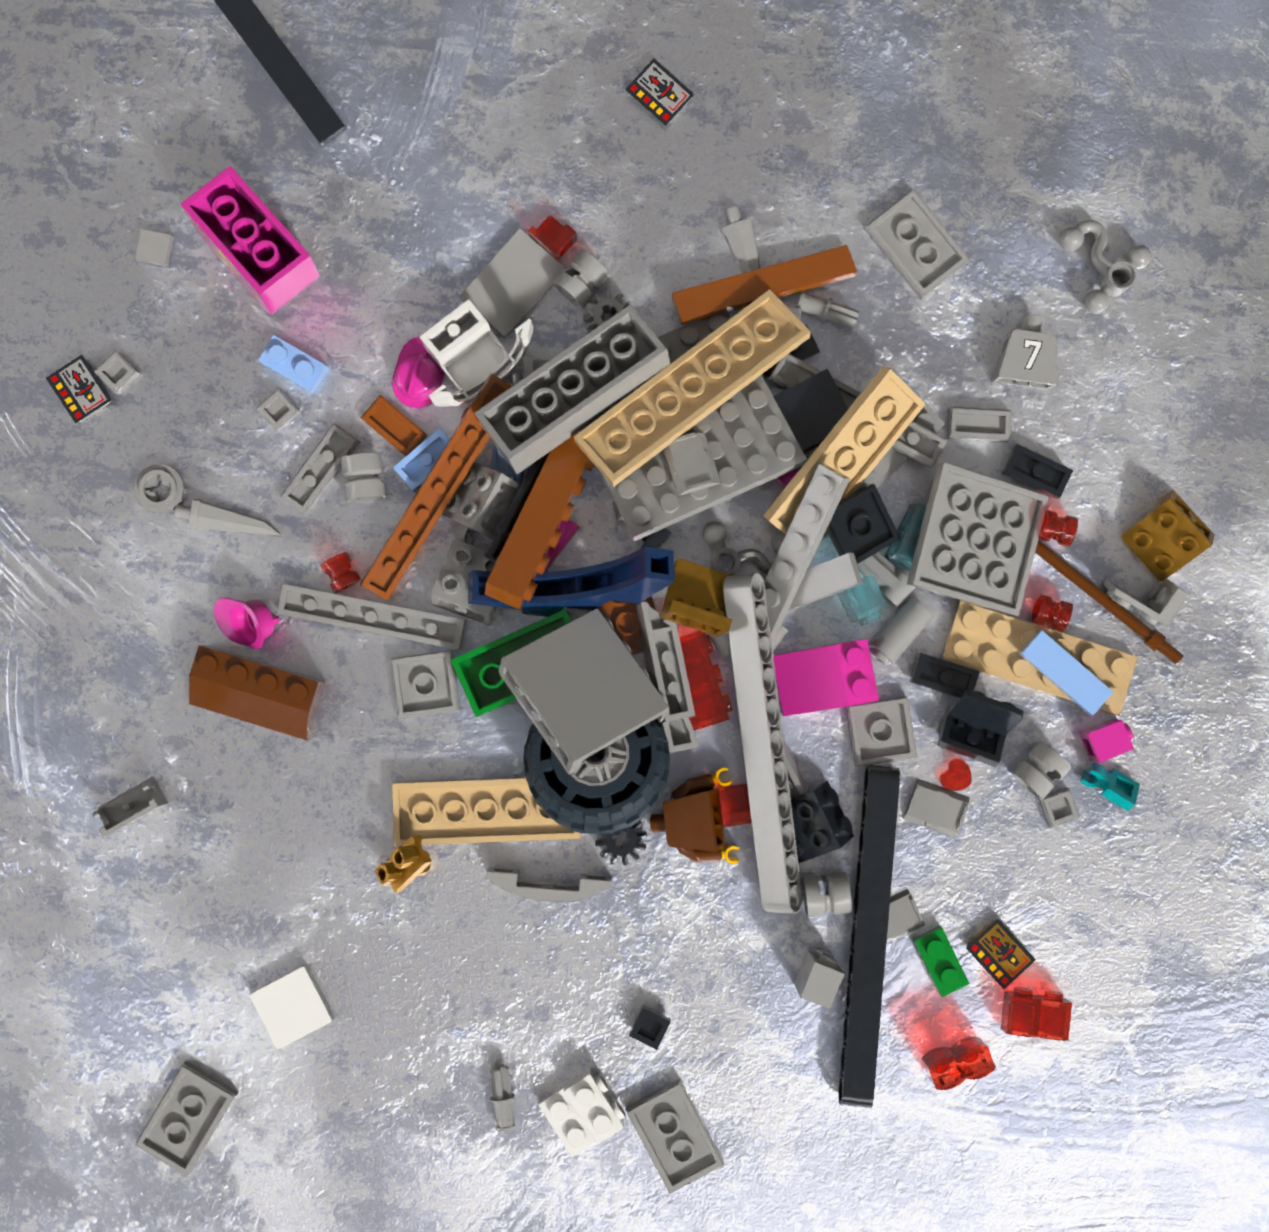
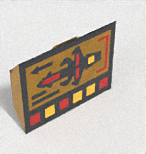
M999 919L992 921L984 927L966 947L1003 989L1007 988L1036 960Z

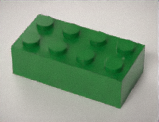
M567 609L451 659L475 717L482 716L517 700L499 674L501 659L572 622Z

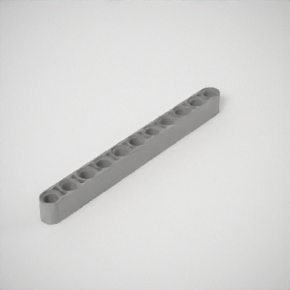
M759 573L730 575L724 580L723 592L726 616L732 619L729 640L761 901L766 912L795 914L802 907V889L765 584Z

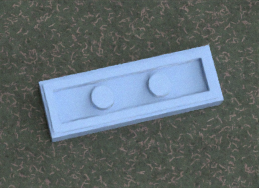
M1039 630L1019 653L1091 716L1099 710L1113 693L1111 689L1042 630Z

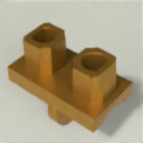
M420 835L412 836L403 846L397 847L392 852V857L375 869L380 884H391L394 893L401 892L417 876L425 875L430 869L432 861L429 853L422 849Z

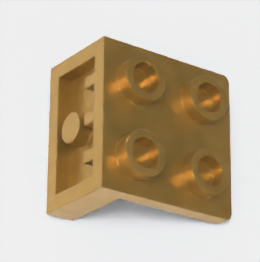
M1173 489L1163 497L1161 504L1125 531L1121 538L1159 581H1164L1165 578L1170 577L1211 547L1215 535Z
M680 558L677 559L674 565L675 582L668 586L660 618L717 637L729 632L732 619L725 617L726 608L723 585L725 578L730 575Z

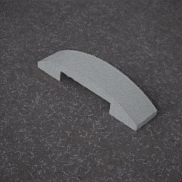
M489 867L486 871V879L501 889L524 898L546 902L574 901L591 897L611 888L612 877L584 874H581L580 886L519 882L520 870Z

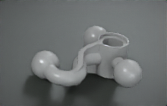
M1086 220L1080 222L1075 227L1064 229L1060 234L1059 241L1063 249L1075 251L1082 246L1085 233L1089 232L1095 236V242L1091 251V261L1097 272L1102 276L1100 281L1101 289L1093 290L1085 297V307L1089 312L1099 314L1107 310L1110 302L1109 297L1121 296L1136 280V269H1143L1151 262V251L1144 245H1136L1127 252L1126 262L1120 261L1112 264L1103 256L1108 240L1105 227L1097 221ZM1112 274L1121 276L1124 285L1115 283Z
M713 521L704 527L703 537L708 544L713 545L715 551L710 560V569L728 575H736L735 572L739 569L740 564L753 561L761 571L768 575L772 563L764 554L754 549H745L737 552L732 548L726 547L724 541L727 538V529L721 522ZM781 531L774 534L771 540V547L776 553H778L786 536ZM720 555H728L732 559L733 565L731 570L725 571L719 568L717 560Z

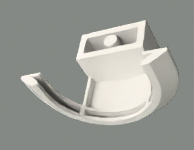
M469 299L422 334L420 339L425 349L459 390L458 392H450L443 384L429 395L432 403L437 407L464 405L476 398L491 373L504 380L517 367L528 350L533 334L531 319L529 318L515 329L516 342L510 353L492 333L486 319Z

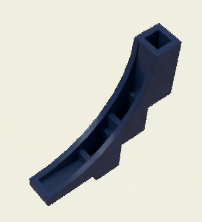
M644 546L632 554L598 565L544 572L543 575L537 573L533 583L537 584L534 595L530 602L524 600L520 610L525 615L549 617L565 607L593 611L610 600L639 604L675 582L674 551ZM472 570L468 573V604L517 609L485 595L486 582L492 571Z

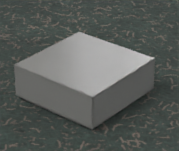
M141 229L135 259L139 262L168 267L174 237L170 234Z
M117 350L94 371L118 395L140 375L134 366Z
M279 388L256 408L278 433L301 413Z
M1066 787L1052 792L1043 800L1038 798L1047 825L1050 828L1080 818L1070 788Z

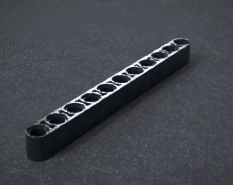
M867 765L864 776L838 1090L839 1105L872 1108L874 1101L900 786V770L895 767Z

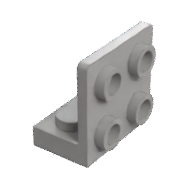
M474 462L442 515L492 540L494 537L492 532L497 522L503 520L521 484L498 471Z
M456 539L453 540L431 592L432 605L490 626L494 616V607L468 604V573L472 570L492 571L498 557L496 561H491L484 556L486 550Z
M1165 578L1163 583L1158 582L1149 594L1151 600L1147 604L1108 579H1105L1103 585L1108 589L1106 594L1113 601L1126 609L1133 605V611L1154 626L1158 621L1168 626L1190 595L1178 585Z

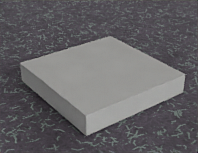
M453 650L390 658L398 719L461 711L456 672L451 662V659H454Z
M908 696L846 706L853 758L856 767L918 758Z

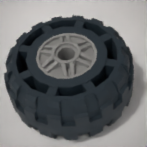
M657 719L582 760L580 768L571 774L566 772L533 723L528 731L529 734L524 745L523 763L529 789L537 804L551 819L572 831L582 834L605 835L629 828L638 823L647 813L651 812L665 789L669 775L670 752L665 731ZM595 755L604 757L598 762L590 761V758Z

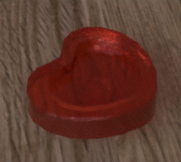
M952 759L948 763V769L939 776L940 784L951 791L968 788L972 779L969 766L960 759Z

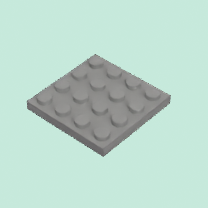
M945 462L938 463L907 585L1008 615L1019 616L1049 497Z

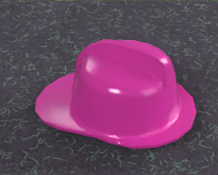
M420 336L410 339L403 346L393 374L392 388L395 396L402 404L410 408H422L430 405L432 401L429 395L441 387L445 375L444 371L425 349Z
M221 598L216 601L214 606V617L221 632L229 640L256 650L263 646L264 640L272 635L274 626L280 622V617L271 613L266 604L261 600L238 601L231 598Z

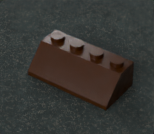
M199 645L189 674V704L308 740L326 681L210 645Z

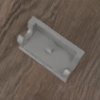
M151 777L98 807V810L92 813V816L95 819L100 818L103 826L99 831L104 838L121 831L167 805L168 801L155 778Z

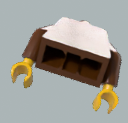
M719 768L715 770L712 776L708 773L687 779L672 792L671 800L663 803L664 814H652L650 817L651 831L653 833L666 832L668 846L677 848L680 854L696 863L720 862L722 859H725L730 864H737L740 860L737 857L728 858L730 850H738L740 848L734 843L725 844L719 787L713 788L714 784L718 786H728L731 784L732 780L725 783L719 780L720 772L729 770L728 768Z

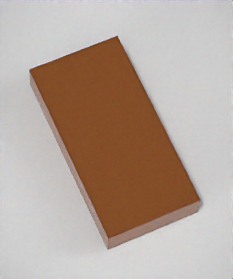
M381 395L360 417L404 456L411 453L428 437L423 430Z

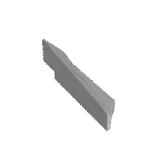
M641 602L636 605L646 669L651 683L657 690L663 692L669 706L664 720L660 722L668 740L669 752L673 753L699 747L698 741L688 718L695 716L677 623L660 618L661 614L651 608L647 602Z

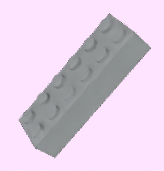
M630 304L474 414L494 445L515 473L519 474L609 411L670 365L668 351Z

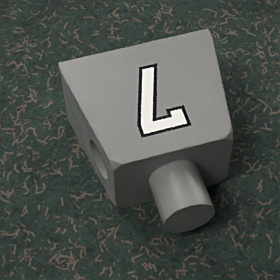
M1035 314L1024 315L1022 330L1012 329L1006 334L992 377V383L1050 390L1058 385L1056 335L1041 332L1042 316Z

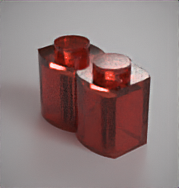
M1014 987L1013 992L1004 991L1000 1029L1006 1034L1069 1041L1072 1002L1063 998L1064 994L1061 992L1045 990L1044 995H1033V990Z
M980 1037L963 1038L954 1043L951 1048L939 1047L932 1049L921 1058L928 1079L936 1090L955 1088L963 1083L965 1079H980L988 1076L996 1069L989 1047Z

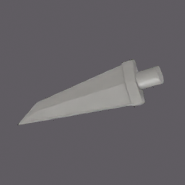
M738 206L728 208L726 212L730 224L723 227L722 230L741 272L746 273L760 269L752 219L742 220Z
M193 499L191 507L177 505L174 512L175 517L189 519V529L282 536L264 520L212 505L199 499Z

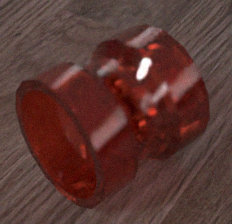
M1046 510L1039 540L1047 542L1053 539L1059 545L1070 547L1077 532L1078 518L1070 515L1059 517L1055 511Z
M348 552L338 554L320 565L323 573L330 577V586L334 593L344 591L362 580L358 571L353 570L351 567L352 560Z
M1040 594L1033 607L1031 622L1039 626L1049 625L1052 630L1062 633L1070 622L1073 604L1063 600L1056 602L1053 601L1051 596Z

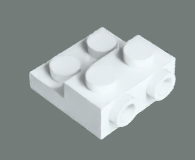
M591 1068L538 1102V1106L571 1158L595 1142L598 1145L624 1128L623 1118L626 1117L622 1106L617 1100L612 1102L606 1092L609 1090L605 1079L600 1073L595 1075Z

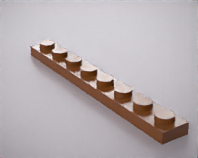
M493 373L489 375L362 579L361 586L383 599L389 600L489 439L474 413L512 387L510 384Z

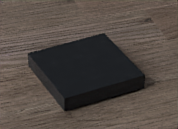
M828 368L773 396L803 452L822 443L848 410Z
M874 483L868 484L840 500L826 529L838 555L854 553L857 564L901 539Z

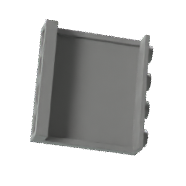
M598 608L501 659L500 676L568 774L578 770L582 760L654 719H657L659 723L662 722L669 709L668 701L663 692L654 687L647 670L642 665H638L632 656L628 644L619 639L614 632L612 622L609 618L603 617Z

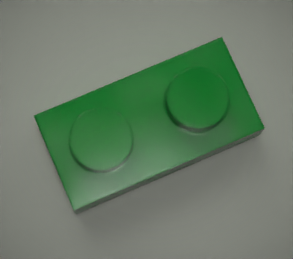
M940 925L912 939L941 997L970 984Z

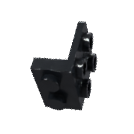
M964 691L944 715L937 746L996 767L1001 760L1006 735L1023 719L1024 711L1016 708L1012 703L1000 702L986 697L982 692Z
M828 780L817 784L805 794L791 799L798 864L840 849L855 837L852 832V824L844 815L839 805V797L836 791L831 788Z

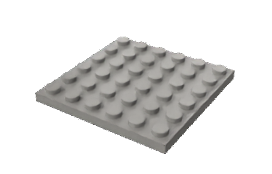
M728 312L693 321L659 336L658 339L667 348L670 364L731 319ZM762 375L683 434L687 435L693 432L705 433L721 484L678 496L663 450L615 487L601 473L634 542L798 469L806 463L807 458Z

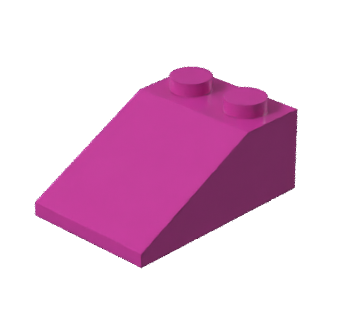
M868 639L773 656L783 717L879 701Z

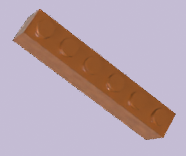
M578 433L550 451L486 582L485 595L519 610L524 600L531 601L537 584L533 583L537 573L543 575L550 559L546 554L550 547L556 548L562 534V531L559 530L562 520L565 522L569 521L575 506L571 504L574 495L580 497L587 481L583 476L586 470L592 471L595 466L575 443L574 436Z

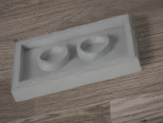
M914 189L905 194L864 228L920 300L970 261V258Z
M519 228L463 291L459 298L463 302L469 299L488 324L506 339L552 288L555 278L566 268Z
M185 1061L146 1124L135 1146L188 1177L239 1092Z
M681 1079L626 1107V1112L669 1194L725 1165L717 1146Z

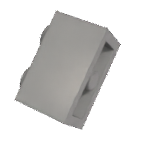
M818 948L816 953L807 949L794 982L800 998L827 1009H831L844 976V972L838 965L839 962L834 959L835 956Z

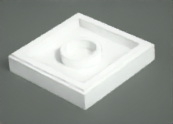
M307 964L249 994L277 1050L334 1020Z

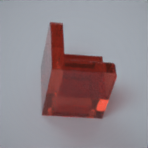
M548 216L537 229L531 226L528 230L529 237L557 261L577 241L576 231L568 224L563 227L552 216Z
M742 783L719 787L718 794L723 827L752 823L747 784Z

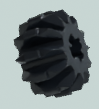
M640 820L633 826L612 834L601 835L605 838L595 840V846L606 845L600 852V856L603 858L611 852V864L616 863L617 856H622L623 865H628V854L633 859L638 860L640 856L634 848L646 849V844L637 840L647 837V831L636 832L641 827L642 821ZM621 831L626 832V838H630L629 842H623L619 846L616 844V838L612 839V836L619 835Z

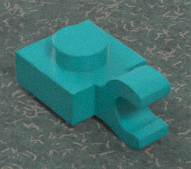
M1096 762L1091 764V774L1086 771L1082 773L1080 781L1083 785L1090 788H1102V796L1126 811L1135 806L1140 784L1115 768L1108 772L1102 765Z

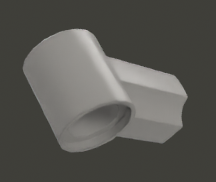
M880 552L857 564L859 572L877 587V591L896 608L916 588L907 585L909 574L900 567L896 568Z

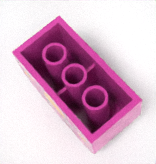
M231 166L180 204L192 225L210 249L270 316L320 278L309 253Z

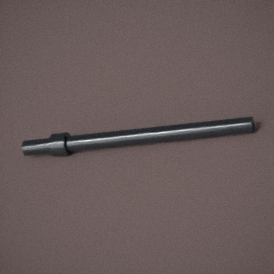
M549 453L530 465L503 520L497 522L492 532L494 537L484 554L487 559L496 561Z

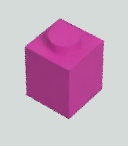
M1111 719L1079 732L1089 760L1101 763L1134 749L1131 742L1134 740L1132 730L1123 720Z

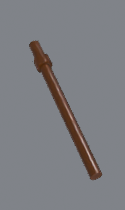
M1038 540L1035 553L1143 638V643L1153 651L1158 650L1174 664H1177L1183 658L1182 653L1165 641L1166 637L1156 629L1151 630Z

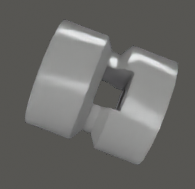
M581 249L570 261V270L563 269L555 278L553 284L566 299L576 307L583 309L594 297L593 290H600L610 279L611 275L593 255Z
M358 453L340 458L342 474L348 478V481L344 483L346 502H368L386 498L384 481L378 478V475L382 472L381 455L379 453Z
M1039 741L1029 752V761L1022 760L1011 774L1030 793L1043 800L1054 788L1053 781H1060L1072 766L1051 746L1043 741Z
M846 872L829 873L826 879H822L820 875L802 877V894L807 918L825 916L827 910H830L833 914L851 913V891Z

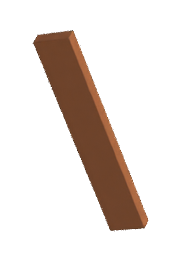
M844 245L672 293V300L682 325L747 307L769 289L780 298L855 277L857 270L848 246Z

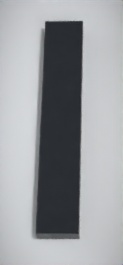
M214 0L322 147L344 132L346 127L253 1Z

